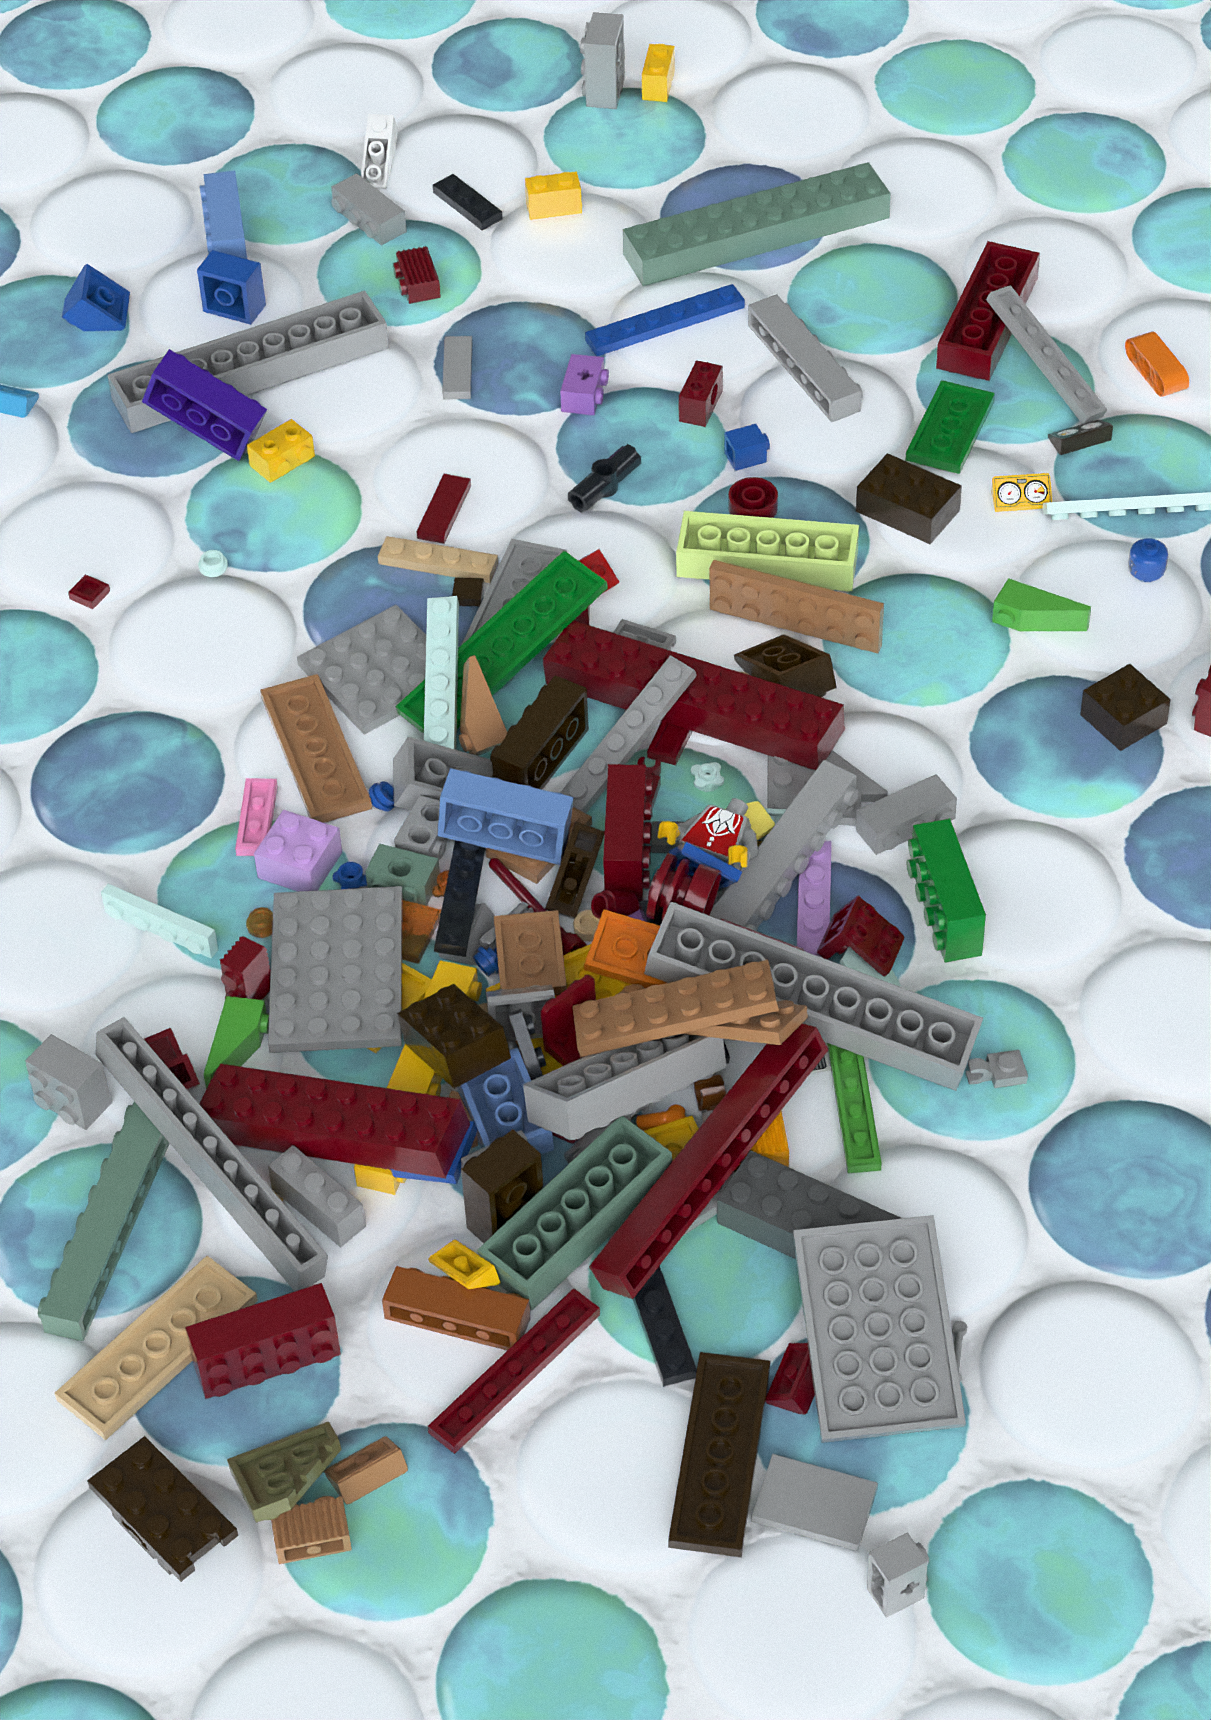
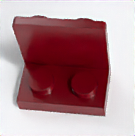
M858 895L833 915L817 953L822 958L829 959L836 952L840 955L850 947L885 977L890 973L905 937L895 925L889 923L871 904H868Z

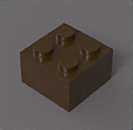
M1128 664L1083 690L1080 715L1118 750L1122 751L1167 724L1171 699L1134 666Z

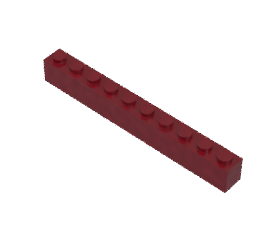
M802 1023L781 1045L766 1044L590 1264L589 1268L604 1290L634 1299L828 1052V1048L817 1027Z

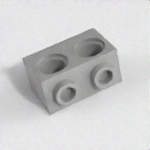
M422 795L418 797L394 838L396 848L438 859L442 858L448 839L438 836L439 800Z

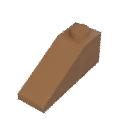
M474 655L469 657L464 664L460 717L461 734L459 735V741L465 752L468 751L469 754L479 756L492 751L496 745H500L507 735V730Z

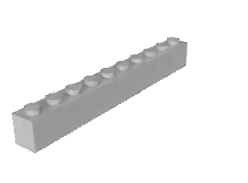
M123 1017L96 1032L95 1055L291 1288L294 1291H298L324 1278L328 1260L326 1252L128 1020Z

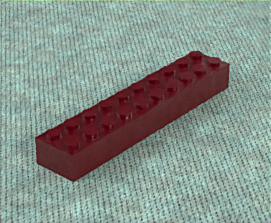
M574 620L562 631L543 657L547 685L556 675L586 687L587 698L627 710L671 655L694 669L697 676L662 720H667L669 724L681 728L687 727L691 731L772 757L777 756L788 760V762L813 770H817L823 760L827 759L845 730L844 704Z

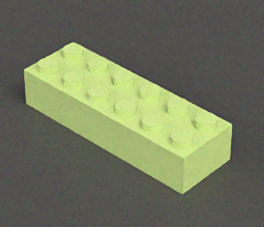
M684 511L676 551L677 577L710 580L709 568L713 560L830 590L852 591L858 554L859 525Z

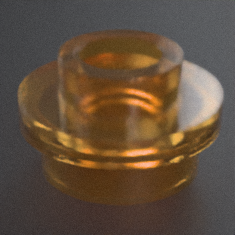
M264 907L251 911L246 921L247 931L252 936L258 938L271 936L273 912Z

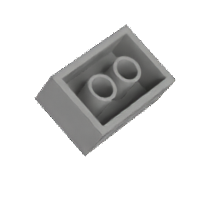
M593 12L591 21L586 22L585 38L581 39L580 53L584 54L585 57L581 64V74L585 75V80H583L582 96H586V107L617 109L625 81L624 15Z

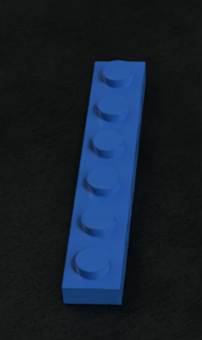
M730 284L585 332V341L598 357L745 308V299L736 287Z

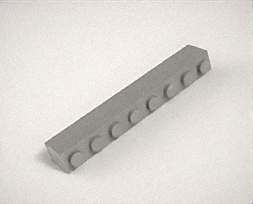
M823 760L760 844L758 855L748 861L746 868L743 867L741 869L742 874L738 882L730 885L714 905L710 916L719 920L725 919L757 931L762 921L768 920L771 917L779 898L785 897L788 894L792 881L797 874H802L805 871L809 858L814 851H819L822 848L826 835L831 828L835 829L839 825L845 809L848 806L851 807L856 802L859 795L856 775Z

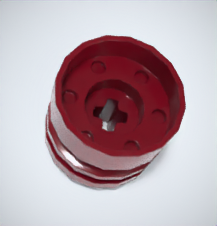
M667 853L660 868L657 869L649 889L647 918L656 920L662 908H664L662 914L663 921L670 902L710 916L718 893L722 871L700 864L693 876L688 875L689 860L682 859L676 870L677 856Z

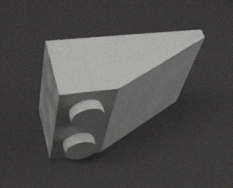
M407 737L393 758L394 806L411 811L420 795L440 801L450 768L492 778V762L487 758Z

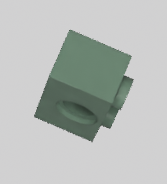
M380 843L365 870L367 888L402 886L403 901L426 907L440 881L438 858Z

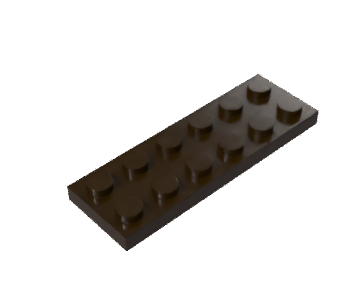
M700 1352L668 1538V1548L742 1558L771 1361Z

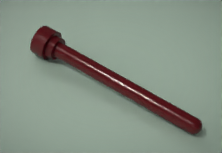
M498 858L490 859V869L521 902L528 904V910L532 908L534 912L547 911ZM560 925L563 955L587 946L578 934L567 933Z

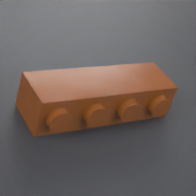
M396 1266L382 1298L384 1319L503 1350L510 1349L525 1334L531 1319L529 1299H525L518 1294H505L490 1290L487 1287L467 1289L451 1277L427 1274L417 1268L407 1269Z

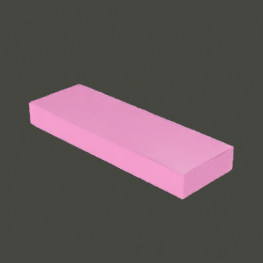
M246 778L235 847L236 856H254L255 851L271 829L278 787L277 779Z

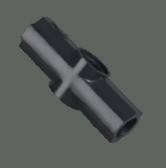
M627 444L619 448L608 459L595 461L592 464V472L568 492V501L571 502L573 508L582 513L584 510L587 511L602 497L613 496L618 490V483L641 464V456L636 451V448Z

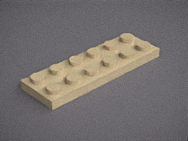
M206 1256L55 1392L56 1400L104 1440H107L193 1361L185 1327L252 1306L258 1301L256 1292L209 1256Z

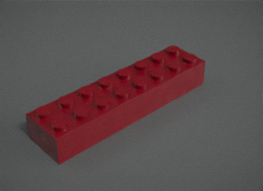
M219 1064L199 1102V1105L233 1145L282 1153L291 1146H295L307 1157L389 1170L393 1169L395 1171L445 1179L470 1126L461 1099L227 1064Z

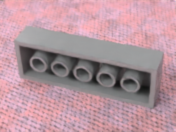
M678 1034L585 1056L523 1084L528 1122L540 1126L544 1130L559 1134L568 1140L580 1139L585 1133L597 1127L608 1126L612 1120L623 1115H631L640 1107L649 1103L659 1102L664 1096L675 1091L685 1090L688 1088V1085L699 1080L711 1078L714 1073L727 1068L724 1041L721 1038Z

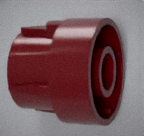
M749 477L735 482L729 489L730 515L774 518L778 510V491L770 481L763 478Z

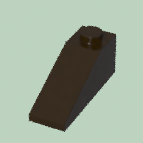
M575 821L545 910H558L560 915L572 919L576 918L605 831Z

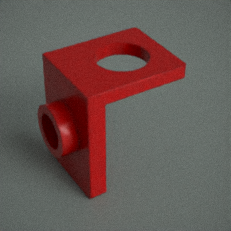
M600 549L578 560L607 581V590L619 583L618 578Z

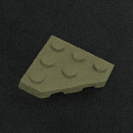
M328 1421L229 1458L227 1462L230 1472L255 1522L258 1523L263 1520L275 1519L281 1513L291 1510L342 1449L338 1436Z

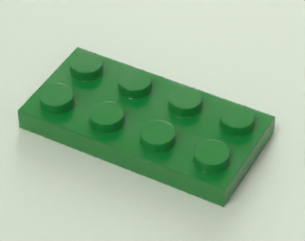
M941 380L906 451L905 461L960 474L994 403L995 393Z

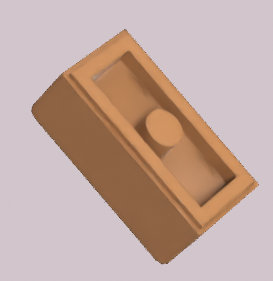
M384 1436L325 1469L324 1473L338 1495L343 1497V1502L348 1505L406 1473L408 1467L401 1449L387 1436Z

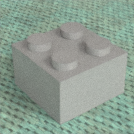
M51 1034L25 1060L29 1074L28 1079L34 1094V1101L42 1109H50L59 1114L66 1123L70 1125L76 1124L87 1130L112 1104L103 1063Z

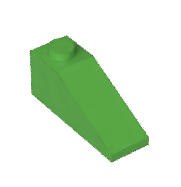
M1008 578L994 600L992 622L1017 631H1087L1090 622L1091 606Z
M226 996L203 1074L206 1089L219 1064L242 1066L261 1047L264 1034L269 1033V1014L266 1011L265 1000Z

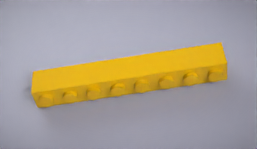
M440 960L424 999L437 993L441 988L455 984L473 1001H478L482 991V983L478 982L477 968ZM405 1044L387 1088L440 1096L442 1078ZM354 1165L356 1185L358 1187L395 1195L400 1183L406 1182V1178L394 1177L389 1169Z

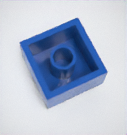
M212 250L198 267L197 274L203 312L252 325L266 306L261 263Z

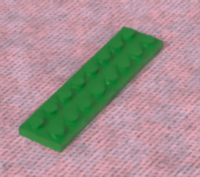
M563 551L458 648L457 729L460 727L464 664L469 657L476 656L493 696L608 589L607 581L566 551ZM425 679L395 706L397 713L422 733H424Z

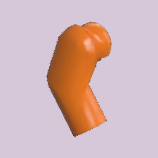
M674 1104L667 1111L638 1115L637 1127L645 1131L685 1118L686 1111L683 1106Z

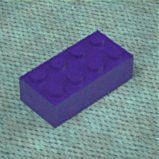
M170 349L153 371L142 400L147 406L237 461H240L246 452L247 444L255 439L267 412V409L261 406L258 401L248 398L237 391L232 385L222 382L209 371L201 369L188 361L185 356L177 354Z

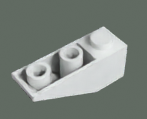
M368 114L361 177L376 189L387 188L398 132L394 115Z

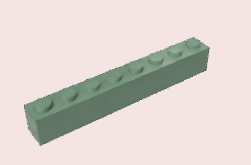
M135 1101L126 1108L124 1125L121 1131H117L114 1135L111 1154L109 1158L103 1160L99 1181L89 1191L88 1205L85 1212H81L77 1218L76 1232L72 1241L68 1240L64 1247L61 1266L59 1269L56 1268L52 1274L51 1288L47 1297H43L40 1300L37 1313L41 1319L44 1333L79 1341L85 1340L170 1144Z

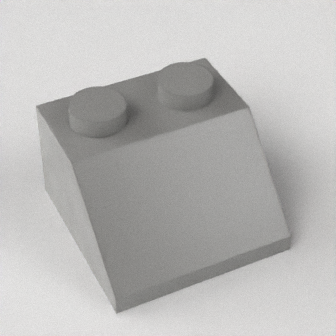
M551 984L486 992L487 1012L503 1026L507 1042L517 1040L509 1013L519 1009L522 1010L523 1016H531L536 1034L530 1036L531 1039L543 1038L541 1010L549 999L555 998L554 989Z

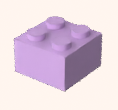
M283 810L254 853L258 878L295 891H318L342 854L340 830L338 827Z

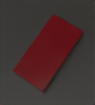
M662 720L647 750V758L652 760L659 759L661 762L676 766L693 731L687 727L681 728L669 724L667 720Z

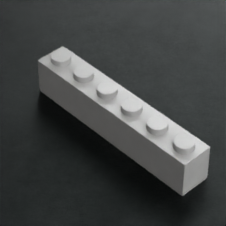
M776 294L748 305L749 328L831 423L861 411L863 392L860 385L848 376L846 369L834 360L829 350L826 351L820 344L815 334L812 335L806 328L803 320L797 318L788 303H784Z

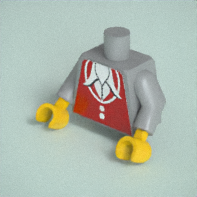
M737 798L731 799L726 809L709 805L702 813H698L683 823L676 824L672 821H663L659 825L657 838L667 837V843L670 845H674L677 840H679L680 845L688 842L740 871L742 867H747L748 861L758 855L756 833L751 828L749 818L744 816L748 806Z

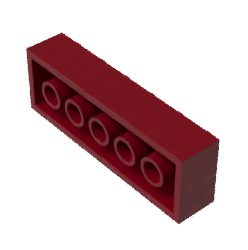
M987 241L938 342L936 369L990 381L1012 333L986 299L990 292L1011 285L1026 304L1038 279L1039 252Z

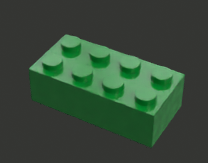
M951 819L913 825L912 839H908L911 859L906 862L907 871L910 879L915 878V893L918 902L924 903L925 923L928 927L932 926L934 931L932 939L935 950L941 951L945 963L982 956L986 913Z

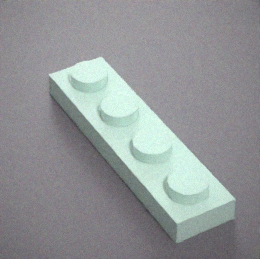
M107 884L101 891L105 912L112 918L129 922L142 931L152 932L167 942H175L186 947L195 954H202L212 958L218 951L215 929L111 884Z

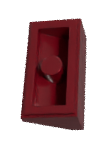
M789 1343L767 1393L765 1402L797 1414L806 1415L815 1396L808 1343Z

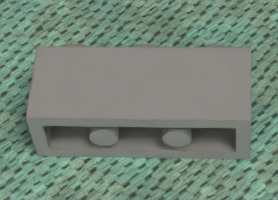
M357 173L331 186L333 208L381 246L407 232L405 211Z
M935 774L857 809L856 831L875 855L886 850H892L899 844L908 841V839H912L913 825L949 818L951 821L956 818L957 797L940 777Z
M291 1146L268 1165L272 1190L340 1248L366 1227L363 1204L295 1146Z

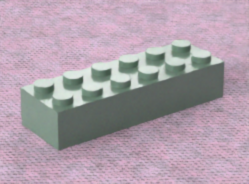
M624 1116L619 1117L477 1250L478 1255L495 1266L501 1282L499 1285L509 1293H515L525 1299H529L530 1310H533L625 1222L673 1162L671 1151Z

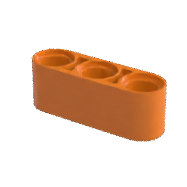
M1151 331L1126 340L1125 350L1129 360L1159 397L1183 391L1189 387V376L1186 369L1156 332Z

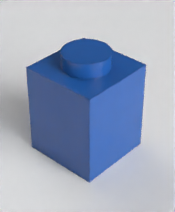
M757 424L724 432V453L735 471L767 462V450L770 449L769 439L766 433L762 434Z

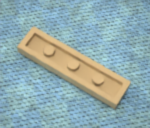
M386 536L378 554V563L380 565L456 578H484L485 583H491L498 566V555Z

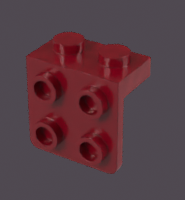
M589 974L580 980L573 981L568 989L556 998L549 999L541 1010L544 1051L562 1066L583 1058L580 1057L577 1048L573 1005L596 1000L595 979Z

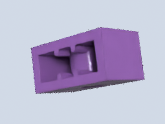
M571 354L560 391L561 412L595 415L597 404L602 405L604 389L602 387L607 386L609 379V370L604 369V357Z

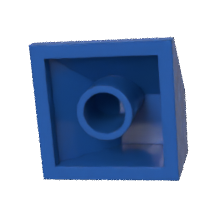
M85 264L64 300L62 318L82 331H122L126 326L130 292L89 264Z

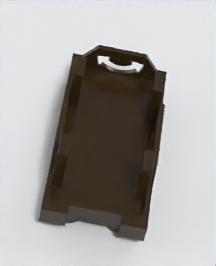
M145 1436L87 1480L89 1488L111 1510L115 1520L153 1559H157L158 1564L169 1575L173 1574L180 1582L195 1571L194 1563L218 1543L225 1547L239 1536L237 1528Z

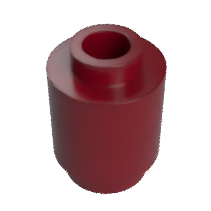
M603 890L593 897L591 911L599 920L603 909L629 916L639 910V902L637 896L631 891Z

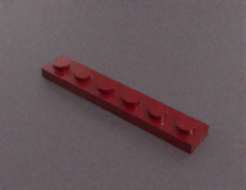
M573 1288L428 1425V1433L455 1454L600 1316V1307Z

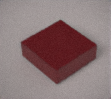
M85 574L68 592L69 600L94 609L108 595L110 587L109 584Z

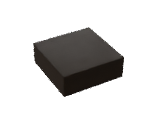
M455 578L452 596H457L459 606L480 607L483 600L484 578Z

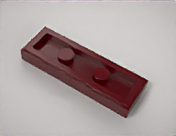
M443 474L416 531L417 539L445 544L471 488V478Z

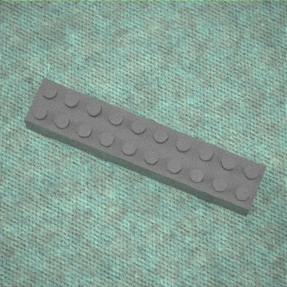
M361 291L175 353L185 356L191 363L209 371L217 379L232 385L237 391L247 396L387 349L389 344L386 321L366 291ZM163 357L108 374L112 401L131 433L171 421L142 402L151 375Z
M670 902L648 954L644 974L670 983L686 977H696L712 973L720 969L725 970L746 965L750 962L768 960L777 1002L789 1000L794 1002V1004L807 1005L808 1018L803 1024L817 1027L824 1042L957 1091L983 1021L982 1017Z

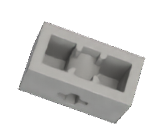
M908 1532L869 1552L867 1590L886 1618L925 1597L929 1557L923 1545L919 1542L915 1544Z

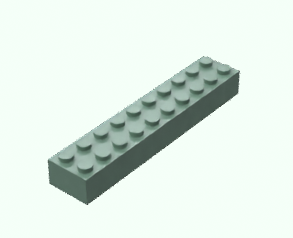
M869 162L622 229L623 255L642 286H647L889 219L891 193Z

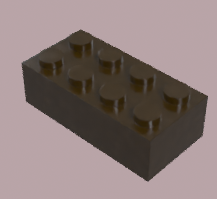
M556 675L548 685H544L532 705H528L525 708L517 724L509 728L502 743L493 748L490 755L493 771L492 778H499L503 781L520 785H529L542 790L589 730L587 688Z

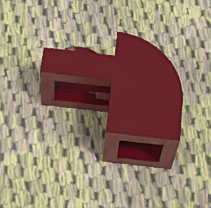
M171 1028L144 1038L146 1043L187 1091L195 1089L200 1085L187 1053L182 1054Z

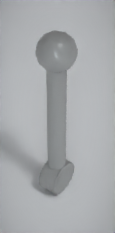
M957 1321L953 1325V1333L956 1335L954 1350L959 1382H961L962 1377L959 1373L962 1340L963 1336L967 1333V1324L963 1321Z

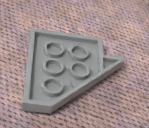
M831 751L826 761L855 774L857 777L858 798L851 807L848 806L845 809L839 825H856L857 809L861 808V802L880 800L888 796V791L836 752ZM768 755L767 808L787 809L816 770L788 762V760L777 756L772 757Z

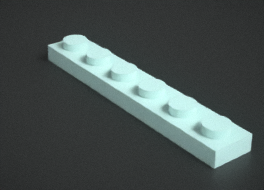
M1211 492L1043 503V515L1051 514V520L1069 519V513L1080 512V518L1098 517L1097 511H1109V516L1127 515L1126 509H1138V514H1154L1157 507H1166L1167 513L1184 512V506L1195 505L1196 511L1211 510Z
M457 596L427 598L424 741L456 750L459 601Z

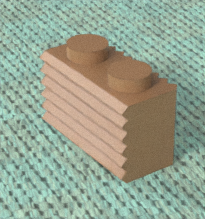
M323 1496L316 1499L314 1503L296 1504L291 1510L281 1513L280 1516L271 1520L279 1564L352 1550L343 1497L338 1496L335 1499L332 1496Z

